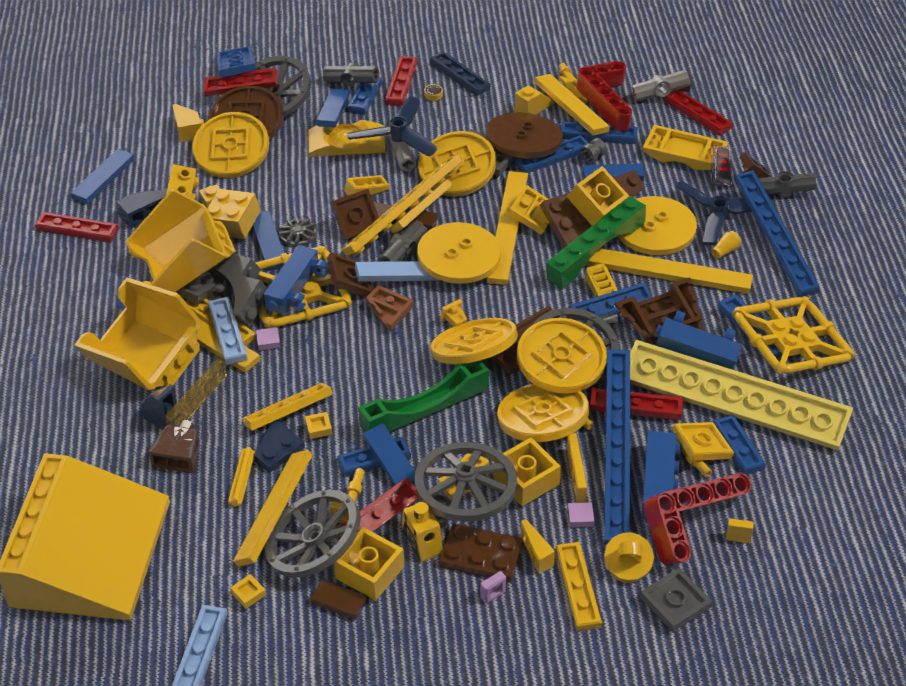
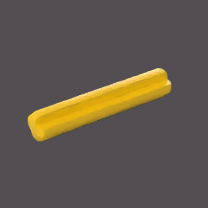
M250 447L241 450L228 503L232 507L241 506L255 453Z

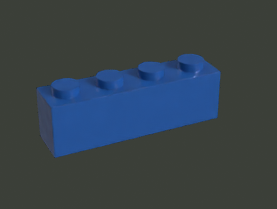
M648 431L641 519H647L644 511L646 499L666 491L678 489V479H674V475H678L679 461H675V457H679L680 443H676V433Z

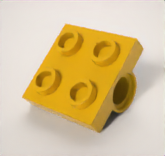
M525 184L507 214L542 235L549 221L539 205L542 201L548 200V198Z

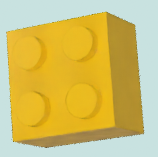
M601 166L579 182L566 197L593 226L626 200L629 195L607 170Z
M219 189L208 206L212 219L221 221L225 225L229 237L241 239L246 238L261 211L255 193Z
M532 437L503 453L516 470L517 488L514 499L521 506L528 504L560 485L561 466ZM504 471L493 473V477L499 483L508 485V479Z
M362 527L350 548L334 563L335 579L376 601L404 568V549Z

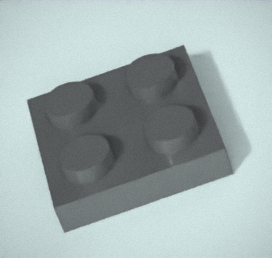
M680 568L640 592V598L672 632L711 608L713 602Z

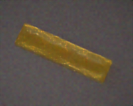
M217 358L166 414L167 426L179 427L183 420H188L227 376L224 360Z

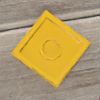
M713 422L674 424L672 427V432L676 433V438L691 461L731 459L734 454Z

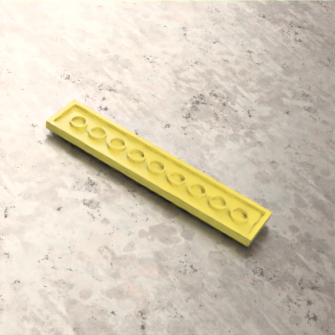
M639 340L635 341L630 352V384L667 396L683 397V401L729 416L734 415L735 418L839 451L853 412V407Z

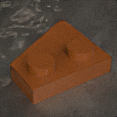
M380 285L366 297L368 306L390 331L414 307V300Z

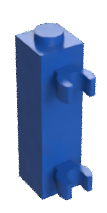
M301 245L297 246L264 293L265 308L267 310L283 315L286 314L291 306L298 311L303 310L306 305L302 302L305 295L300 292L313 273L319 277H325L328 273V270L324 269L327 262L318 260L317 250Z
M678 310L673 320L665 318L663 325L658 324L654 337L658 338L656 346L733 370L742 345L733 341L736 330L727 328L724 337L714 335L683 324L686 313Z

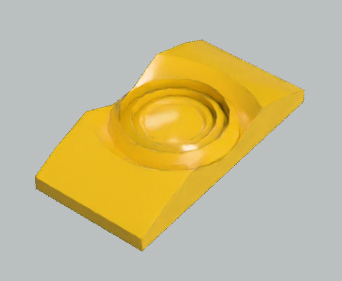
M360 120L353 124H337L335 128L318 127L316 125L308 129L309 157L386 153L385 136L351 140L347 138V133L384 127V125L366 120Z
M654 125L642 151L663 163L675 161L686 164L694 170L717 169L718 149L727 148L728 142Z

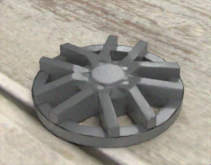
M295 217L292 220L287 219V222L279 226L280 240L290 246L309 244L317 235L315 223H312L309 218L298 219Z

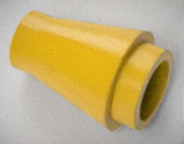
M734 231L726 232L715 247L711 249L712 255L720 259L722 256L737 250L742 243L740 236Z

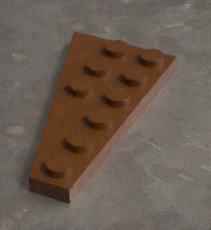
M636 170L613 177L629 197H635L645 187ZM569 193L542 201L539 205L563 248L592 226L566 197Z

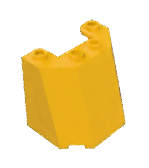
M171 189L126 240L130 255L134 258H140L148 264L153 281H144L143 283L175 293L236 252L225 225L221 221L213 220L209 209L205 205L175 189Z
M127 277L120 285L117 293L118 299L125 306V309L101 340L95 334L86 332L81 335L74 346L87 359L145 389L152 390L159 386L174 385L199 352L200 343L197 342V330L201 328V320L178 293Z

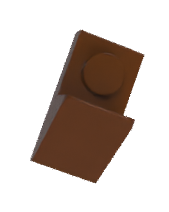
M746 152L739 157L744 163L742 165L744 169L742 173L754 170L758 178L773 177L766 167Z

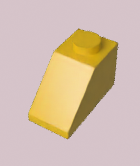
M529 85L515 93V112L538 114L554 104V100Z
M173 104L174 118L180 142L193 140L198 129L204 124V120L199 119L198 112Z

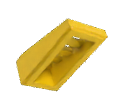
M382 175L346 178L344 191L348 196L369 189L370 194L374 195L388 190L390 185Z
M604 263L585 269V281L595 297L617 291L616 285Z
M522 520L521 537L524 539V544L537 572L541 574L554 566L555 551L528 520Z

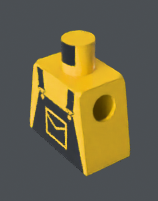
M418 502L413 506L405 508L402 515V530L419 560L423 562L441 555L443 546L440 525L434 514L429 510L428 505L424 502ZM426 535L428 536V541H424Z

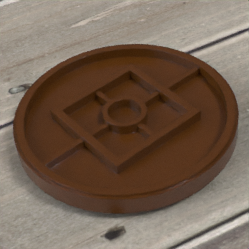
M242 86L224 93L212 105L208 115V120L229 112H241L252 115L265 126L269 141L278 133L284 119L283 108L278 97L270 90L259 86Z
M516 112L502 114L490 120L486 126L485 136L497 151L517 158L531 159L545 157L556 152L562 144L563 134L556 123L543 116Z

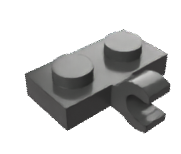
M204 274L181 288L180 296L196 303L207 297L216 300L225 298L218 293L224 291L225 287L222 285L221 280L214 278L212 275Z

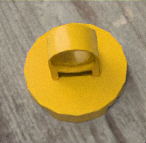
M630 532L621 533L613 537L606 545L604 553L606 569L615 576V579L626 583L638 582L650 572L654 560L653 549L649 542L642 536Z

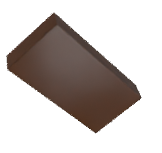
M321 580L310 600L311 604L356 620L367 602V596Z

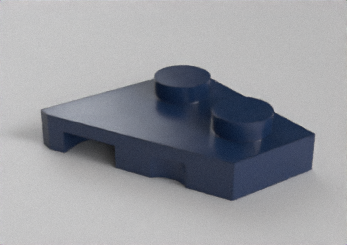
M275 420L269 426L254 453V459L271 473L288 461L291 454L302 451L305 448V443L281 422Z

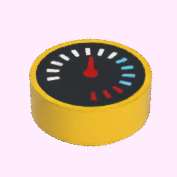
M428 85L424 89V96L427 100L437 101L443 97V89L439 85Z

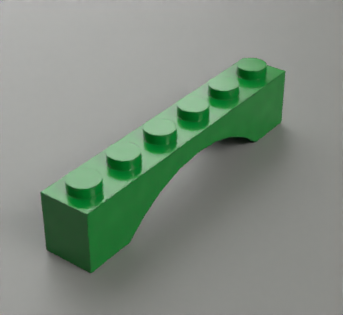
M632 196L624 200L546 262L547 280L560 289H564L577 278L588 260L605 243L619 235L632 234L646 222V205Z
M481 360L459 364L442 381L420 394L398 400L378 398L359 406L360 427L366 432L383 423L387 430L391 432L488 390L489 370Z

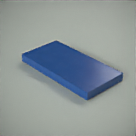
M252 46L216 53L220 78L256 70Z

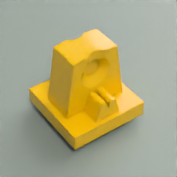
M461 299L442 307L440 317L442 323L448 321L454 327L467 322V318L461 309Z

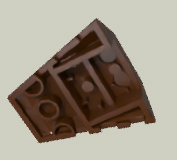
M691 277L672 283L667 293L637 303L633 296L614 303L615 307L649 344L655 346L658 338L654 337L658 324L663 325L665 318L673 320L677 310L686 313L683 324L705 331L701 322L702 316L696 304L697 298L692 290Z

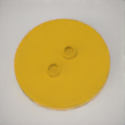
M241 112L223 113L209 119L198 129L193 139L192 152L197 165L207 174L219 178L240 177L253 171L264 161L269 150V136L263 123L256 117Z
M467 131L450 132L435 138L431 142L437 146L436 152L429 157L421 153L418 161L421 180H424L448 158L457 154L460 156L462 162L457 165L458 169L454 173L444 176L445 180L449 179L452 183V186L442 194V196L447 197L465 196L481 189L489 182L496 169V156L490 142L479 134Z
M658 196L641 197L636 200L646 205V222L632 234L626 233L618 236L626 246L637 252L648 255H669L685 249L692 243L696 235L697 222L694 214L678 201Z
M454 222L436 226L426 232L419 241L417 256L421 267L432 277L444 282L464 284L482 280L492 274L499 265L501 249L495 236L486 229L474 224Z
M477 319L451 327L442 332L432 341L430 349L433 358L438 362L446 364L471 363L492 357L508 349L517 340L518 333L516 325L507 319Z
M551 318L537 322L523 333L517 347V362L523 375L534 385L550 392L575 393L587 389L599 380L606 366L607 351L601 337L586 324L573 319Z
M529 384L514 390L500 402L497 409L498 423L506 434L519 440L525 441L530 437L536 442L557 440L574 433L585 424L589 416V404L586 396L581 391L575 393H555L541 389L534 384Z

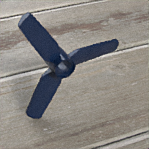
M411 96L407 98L398 114L390 119V126L347 133L349 140L390 134L392 141L405 142L428 157L432 156L437 150V146L414 129L407 128L412 123L420 106V100Z
M684 181L676 183V188L701 205L710 208L702 242L703 245L711 246L716 244L723 223L727 220L728 213L741 214L752 212L744 197L730 200L724 196L711 198Z

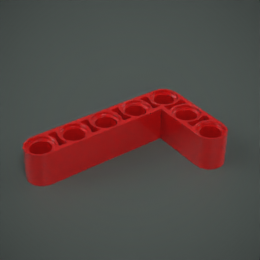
M612 61L580 68L576 84L578 91L615 129L620 131L628 130L630 128L632 109L611 88L624 83L627 65L621 61Z
M738 473L666 491L646 499L644 511L658 557L663 565H677L688 561L691 556V549L679 512L729 500L748 493L751 488V482L745 474Z

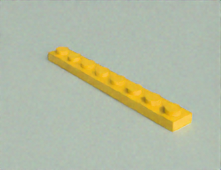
M457 154L448 158L341 249L344 254L348 256L353 253L355 255L361 253L365 249L364 245L367 242L370 244L379 237L378 233L381 230L384 232L393 225L391 222L394 219L398 220L403 217L408 207L409 209L419 203L418 199L421 196L425 197L431 193V187L441 184L445 180L444 176L446 174L454 173L458 169L457 165L462 162L460 156Z

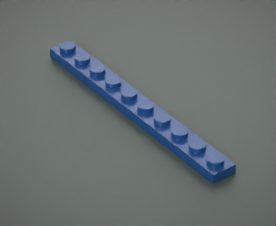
M628 350L607 351L604 545H607L613 537L621 533H629L630 351Z

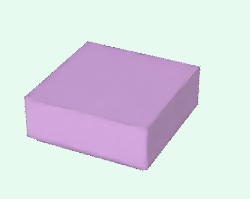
M277 327L256 330L259 351L280 348Z
M592 502L568 503L570 528L594 527Z
M501 571L481 582L480 598L485 603H489L506 592V576Z

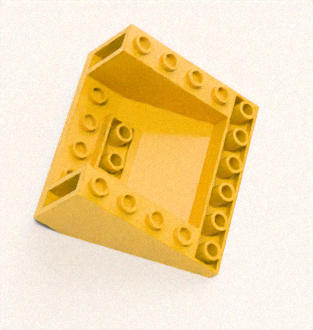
M44 453L0 559V585L8 607L131 621L170 504L169 496L70 456Z

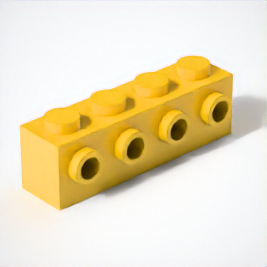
M172 164L167 193L171 189H175L195 200L196 194L193 193V188L197 189L199 177H196L197 169Z

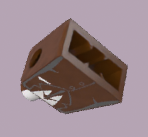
M183 420L179 427L170 425L164 427L148 451L152 467L194 474L200 442L198 431L194 429V424L191 421Z

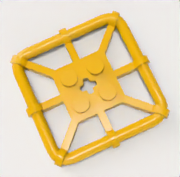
M327 247L311 248L318 251V260L325 259L327 262V257L330 254ZM282 253L279 257L255 263L261 270L281 263L285 265L292 253ZM260 271L256 279L271 284L277 275ZM313 273L300 292L305 295L302 301L306 304L303 312L281 317L282 314L277 312L268 315L263 304L258 314L266 328H273L306 319L311 321L314 317L348 309L352 301L349 292L344 289H338L342 297L321 291V286L333 284L331 275L316 278ZM319 300L330 304L310 309L308 303Z
M806 296L777 301L770 299L766 300L765 303L736 307L733 310V318L750 338L751 345L757 347L767 362L777 370L776 373H793L809 369L820 370L825 366L850 362L854 359V351L836 331V326L833 322L828 321L816 305ZM800 306L797 316L784 318L778 311L781 308ZM805 308L808 309L821 326L811 328L802 318ZM766 311L773 320L767 321L753 316L751 313ZM751 326L764 330L767 335L761 336L757 334ZM829 335L838 347L822 342L817 336ZM775 344L782 353L780 362L767 345ZM819 351L830 355V357H816L812 352ZM801 354L806 360L786 364L788 356Z

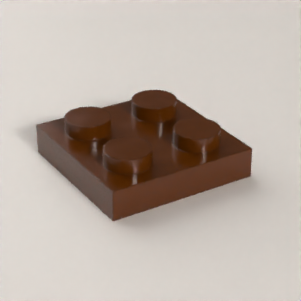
M369 189L330 202L343 240L358 236L379 218Z
M330 252L327 262L333 286L367 297L373 291L371 281H358L355 271V263L357 261Z

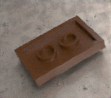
M453 523L439 560V567L487 578L501 571L506 576V582L511 583L524 539Z

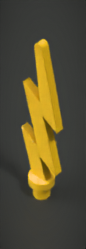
M561 63L559 65V73L561 75L559 79L578 99L587 103L588 100L576 88L577 79L571 74L570 68L565 63Z

